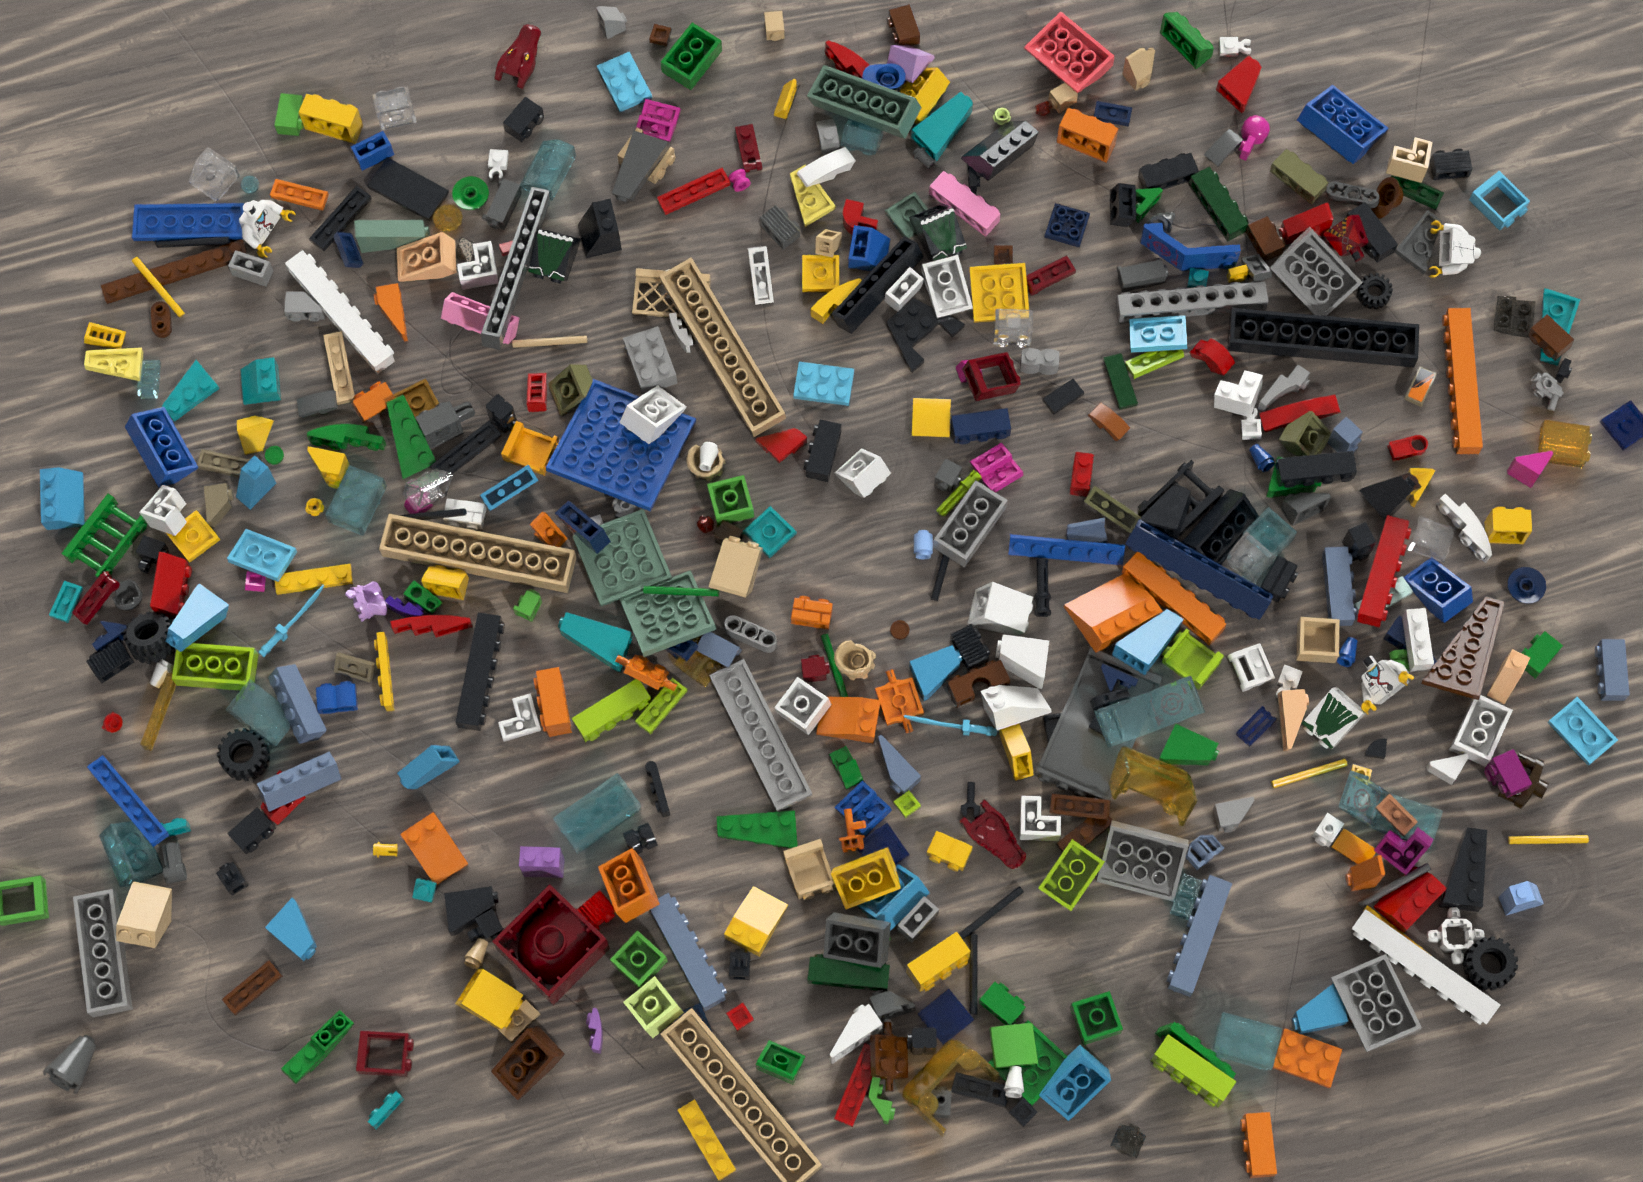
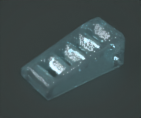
M160 360L142 361L141 378L138 381L136 390L139 398H158ZM146 368H155L154 370H146Z

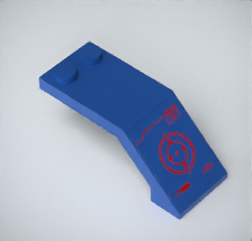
M1162 223L1144 224L1140 239L1142 245L1180 271H1187L1190 268L1230 269L1236 267L1241 252L1240 244L1187 248L1163 232Z

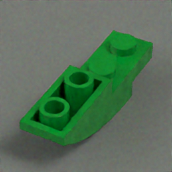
M336 424L307 432V437L311 444L315 446L326 445L334 450H346L348 443L354 447L365 446L373 451H378V449L385 450L386 446L384 437L370 434L368 427L363 425Z
M339 1010L281 1068V1071L297 1084L308 1072L311 1073L329 1055L352 1028L354 1023Z

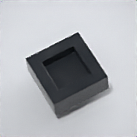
M1564 358L1555 377L1558 383H1562L1564 378L1568 379L1572 368L1569 367L1572 360Z
M1024 1098L1009 1111V1114L1022 1127L1038 1113Z

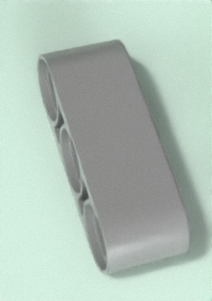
M735 615L725 619V632L728 636L766 653H771L776 649L777 638L772 631ZM732 623L738 625L736 629H730L728 626ZM754 631L756 634L753 637H748L746 633ZM765 639H771L773 640V643L770 645H766L763 643V641Z

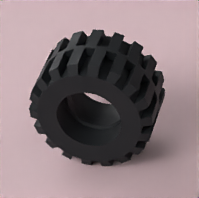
M154 611L153 613L146 612L143 615L141 613L138 615L139 617L131 619L132 622L126 625L127 629H124L123 638L136 661L139 660L140 663L146 661L147 664L152 662L158 663L159 660H164L167 655L173 653L172 650L175 648L166 642L168 629L171 625L168 617Z
M242 728V731H240L239 729H234L235 733L228 732V737L221 739L223 744L218 745V762L231 778H235L238 781H241V779L249 781L251 777L254 780L257 778L256 775L258 773L260 775L264 773L262 771L263 768L267 769L268 767L266 762L270 761V756L268 755L270 753L269 748L263 738L256 734L254 730L248 731L247 728ZM244 746L254 748L253 756L249 761L245 763L234 762V755L239 748Z
M1492 936L1489 939L1484 937L1467 950L1468 952L1465 954V961L1463 962V967H1466L1464 973L1465 975L1469 974L1468 980L1470 982L1473 980L1475 982L1474 986L1477 988L1482 986V990L1490 988V991L1497 988L1500 989L1515 976V971L1518 969L1516 964L1518 957H1514L1516 951L1514 948L1510 950L1508 942L1506 944L1503 943L1504 939L1499 938L1495 940V937ZM1482 954H1492L1499 960L1501 965L1499 973L1492 974L1484 970L1480 961Z

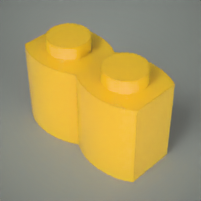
M936 831L927 850V856H929V860L937 864H940V862L946 863L947 868L958 872V870H964L973 847Z

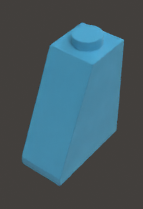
M255 455L241 468L236 498L250 510L276 484L268 466Z
M953 645L910 661L909 667L923 701L928 700L959 669L962 658L959 650H955Z
M431 745L397 774L405 788L418 789L460 761L450 746Z
M291 898L265 928L304 962L306 958L310 959L314 955L317 945L299 904L295 899Z
M1334 984L1296 1011L1293 1015L1294 1018H1292L1293 1028L1299 1034L1342 1026L1348 1022L1345 1007Z

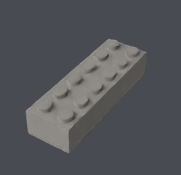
M113 889L73 896L87 1014L92 1017L133 1010L124 942L116 941V924L121 914L118 893Z

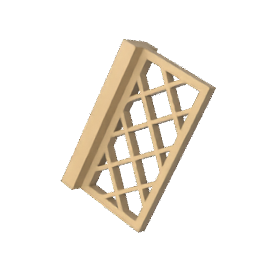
M636 268L633 315L669 317L671 313L668 312L669 310L672 313H676L673 310L674 303L669 305L664 299L668 296V293L666 292L661 296L656 288L662 285L659 275L666 271ZM702 274L708 286L710 287V274ZM640 283H648L651 289L643 294L639 290ZM654 291L660 298L651 304L646 296ZM644 299L649 307L645 310H637V304ZM660 301H663L668 307L663 312L657 311L654 307ZM676 313L677 318H682L679 313Z

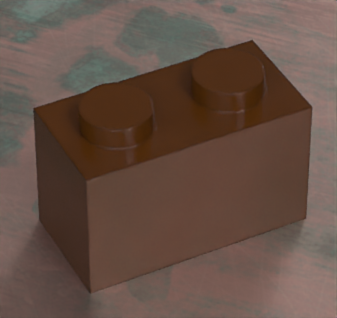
M910 4L890 9L889 17L886 19L888 27L893 30L892 38L894 43L909 46L920 44V32Z
M1268 216L1248 224L1246 234L1257 254L1265 262L1282 255L1285 248L1284 239L1281 236L1279 237L1276 232V225L1273 221H1270Z
M1548 314L1530 329L1528 335L1532 343L1540 346L1545 355L1555 361L1569 350L1574 342V339Z

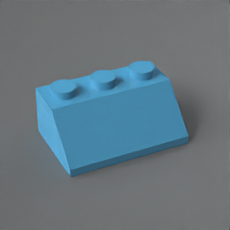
M59 467L40 469L41 523L46 530L82 527L85 523L83 472Z
M899 864L896 865L901 889L857 905L869 919L891 922L890 931L907 916L924 896L926 897L930 893L918 876Z

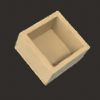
M1300 617L1297 623L1296 661L1336 663L1339 657L1340 619Z

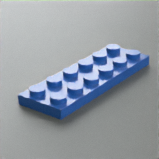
M244 203L134 205L133 241H161L230 237V240H241L243 238L239 218L244 212Z

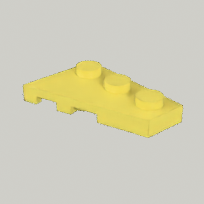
M803 165L790 173V178L804 226L806 227L835 210L836 206L820 184L809 187L804 185L797 175V172L806 166Z
M142 348L89 350L85 354L84 366L89 371L140 381L143 350Z

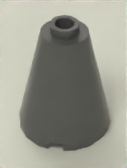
M84 1035V1037L79 1036L43 1070V1074L46 1075L48 1073L50 1075L49 1080L66 1091H69L71 1088L74 1089V1094L78 1093L96 1049L95 1040L88 1035Z

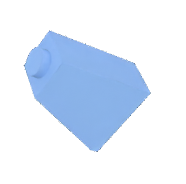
M1529 881L1509 886L1499 896L1505 915L1544 904L1537 885Z

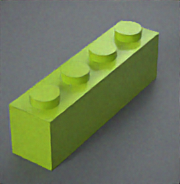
M635 679L574 716L572 721L585 742L588 740L593 741L603 731L612 730L619 721H626L631 718L637 710L642 711L646 709L651 702V697L641 681Z

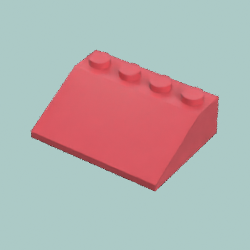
M1062 12L1054 17L1024 47L1027 52L1077 93L1100 79L1113 66L1114 55Z

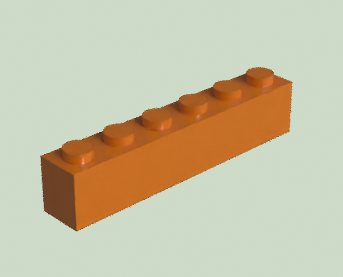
M1136 552L1123 566L1122 574H1126L1152 595L1155 601L1164 609L1177 613L1183 618L1182 624L1207 645L1210 646L1225 630L1227 624L1222 616L1219 614L1215 615L1210 611V607L1206 603L1198 601L1193 592L1188 589L1185 590L1180 586L1181 584L1176 578L1168 576L1163 567L1160 565L1156 566L1145 555Z

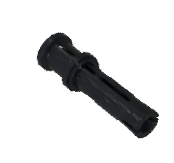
M1045 558L1036 560L1037 593L1034 595V600L1036 601L1034 615L1038 617H1048L1051 615L1049 607L1051 595L1048 593L1049 560Z

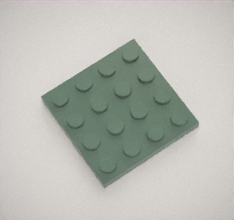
M644 509L599 525L604 529L611 542L598 554L587 547L576 535L572 536L600 606L607 605L622 597L643 590L644 586H653L672 578Z
M691 570L653 585L657 587L698 588ZM643 590L620 598L621 605L643 657L716 630L714 621L702 596L644 594Z

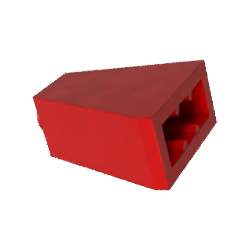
M1247 56L1221 78L1216 88L1241 114L1248 104L1262 68L1260 63L1251 56Z
M1324 203L1283 220L1281 228H1279V235L1284 239L1285 245L1293 243L1309 227L1319 237L1324 236L1323 233L1331 228L1334 219L1329 204Z

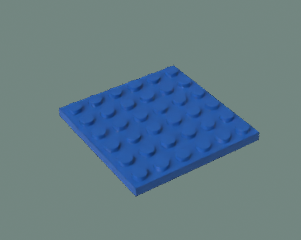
M593 379L587 396L580 402L546 466V471L651 511L696 423V418L682 413L659 438L648 444L620 423L627 405L638 399L639 396Z

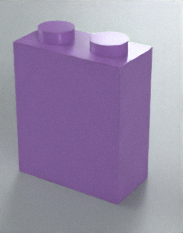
M520 846L519 867L524 877L563 878L565 859L561 848Z

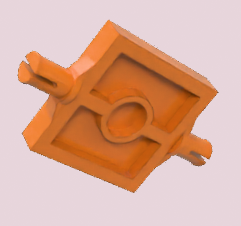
M635 654L629 660L618 655L615 662L625 666L623 673L657 690L660 687H666L674 692L678 685L668 680L669 671L664 666L653 664L642 655Z
M888 670L886 674L889 682L884 686L875 688L886 725L903 723L905 733L913 732L910 720L905 718L904 715L915 717L924 715L913 678L896 680L894 670Z

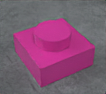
M1249 135L1247 141H1242L1239 151H1241L1240 159L1247 160L1254 147L1255 137Z
M247 571L245 590L264 592L266 577Z

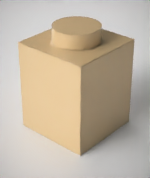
M782 11L764 12L767 40L778 41L785 39Z
M1064 82L1050 91L1049 105L1052 109H1056L1058 113H1061L1077 103L1078 93Z

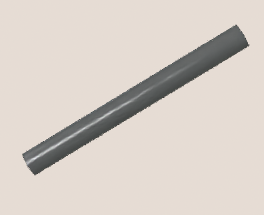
M1425 863L1407 875L1358 901L1361 909L1431 870L1429 864Z

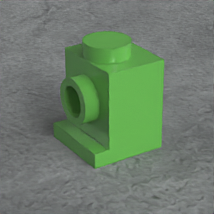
M529 589L525 595H521L517 603L518 606L513 608L515 615L532 622L542 604L540 594Z

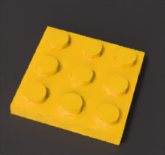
M1025 263L969 268L974 323L1030 318Z

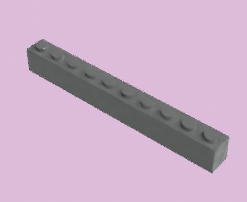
M531 187L481 332L482 346L501 349L531 261L538 229L542 228L550 204L549 190Z

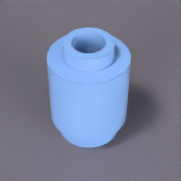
M919 530L918 533L914 534V554H916L917 559H929L933 553V535L927 530Z

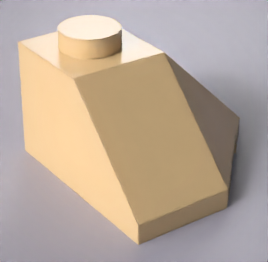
M1140 48L1125 59L1123 76L1135 91L1139 88H1145L1150 83L1155 54L1154 48H1149L1148 51Z

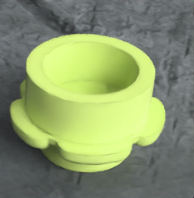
M1006 108L997 109L995 115H993L994 122H997L998 125L1009 122L1011 120L1010 112Z

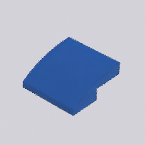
M861 781L835 806V809L844 819V809L851 808L853 822L865 820L866 828L857 829L864 837L892 811L891 807L879 798L876 792L864 781Z

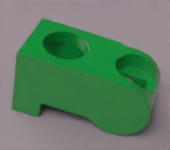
M414 580L403 593L404 599L418 604L430 615H433L442 604L436 596Z

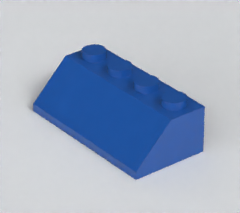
M165 407L131 414L125 428L158 487L175 484L197 470L198 466Z

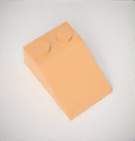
M440 232L398 247V281L438 279L457 273L455 240L444 232Z

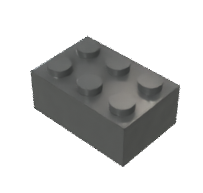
M833 912L826 919L823 957L881 968L888 961L891 922Z

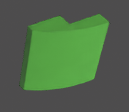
M1032 1023L989 1028L995 1068L1038 1064Z

